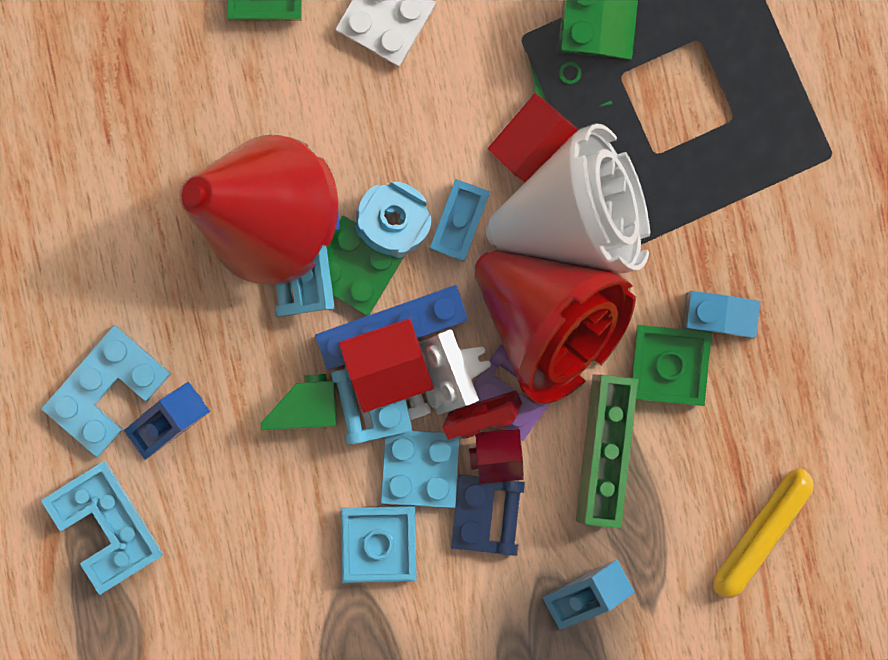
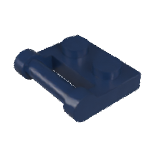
M459 474L451 549L517 556L519 544L515 543L518 510L520 493H524L525 482L508 481L479 484V476ZM495 490L506 491L500 542L489 540Z

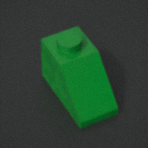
M326 374L304 375V383H296L261 422V430L336 426L335 383L327 381Z

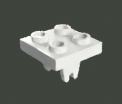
M452 330L419 343L434 386L433 390L426 392V397L431 407L436 410L437 415L479 400L471 379L491 366L488 360L483 362L478 360L479 355L485 353L484 347L459 350Z

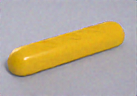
M797 468L792 470L779 484L715 575L713 589L716 594L725 598H733L740 595L813 492V479L805 469Z

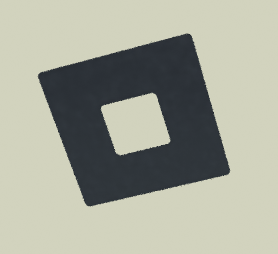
M638 0L632 60L558 53L561 18L530 31L522 37L523 47L549 104L579 130L594 124L606 126L617 137L615 141L609 142L616 154L627 152L642 188L649 219L650 236L642 238L641 245L823 163L832 157V150L766 0ZM699 41L706 51L729 103L733 119L720 127L667 151L655 153L623 85L622 75L626 71L690 42ZM566 62H574L581 68V77L575 84H565L559 77V70ZM567 66L563 70V76L567 80H574L577 77L576 68ZM609 101H612V104H610V105L600 106V105H603V104H605V103H607V102H609Z

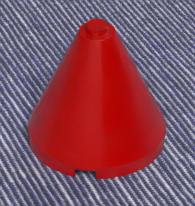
M282 135L255 137L239 145L189 178L181 189L180 200L186 213L221 263L231 273L245 281L263 285H281L294 281L305 275L316 265L312 261L323 246L329 247L338 219L336 183L325 160L317 157L308 148L309 145L303 141Z
M499 250L484 253L475 264L476 282L522 391L539 404H550L561 400L582 386L586 380L580 374L593 361L597 362L600 366L604 364L623 337L634 312L636 296L628 290L633 285L615 272Z

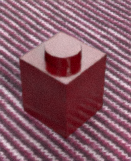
M520 429L480 432L475 435L476 447L469 448L471 470H478L479 484L524 480Z

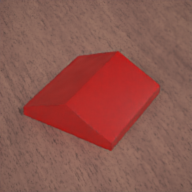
M535 92L487 149L507 169L525 183L579 129Z
M410 318L339 341L344 361L363 413L434 389Z

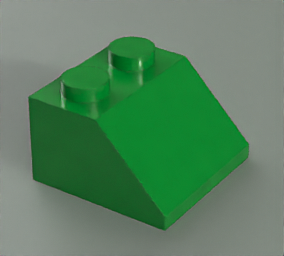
M563 0L558 53L632 60L638 0Z

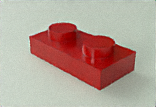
M517 390L451 410L448 412L442 428L449 440L459 436L462 439L470 438L478 434L482 429L491 426L495 428L508 426L517 418L522 401Z

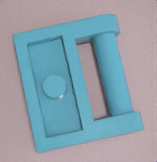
M326 246L321 248L318 255L312 261L316 265L302 277L291 281L294 303L292 301L290 282L276 285L278 305L275 306L276 317L335 308Z
M348 370L331 372L332 381L337 383L346 422L348 434L344 435L347 445L412 431L406 399L371 410L370 415L373 428L362 430L354 389Z

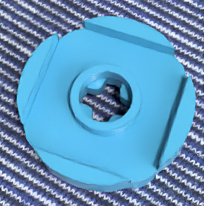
M390 182L389 185L382 186L378 184L370 188L359 203L356 212V233L375 251L396 258H402L408 252L418 248L429 232L431 214L429 216L426 208L427 202L419 191L405 183ZM393 212H397L400 215L398 220L403 224L390 225L384 214L391 215Z

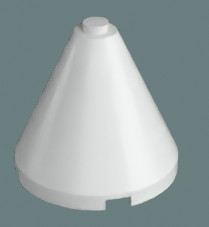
M594 124L578 130L490 217L489 225L486 226V236L492 246H496L499 251L620 274L636 271L644 267L649 251H641V239L650 236L646 203L638 176L627 152L616 154L609 143L617 139L615 134L602 124Z

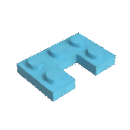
M114 325L42 407V410L93 455L100 457L123 430L96 406L101 398L120 379L147 402L172 373L118 326Z
M107 461L101 462L41 500L60 532L93 513L111 542L109 546L80 563L99 595L164 555Z

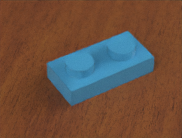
M455 179L430 249L464 262L490 191Z

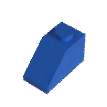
M188 381L159 400L123 431L146 460L207 415L210 410Z

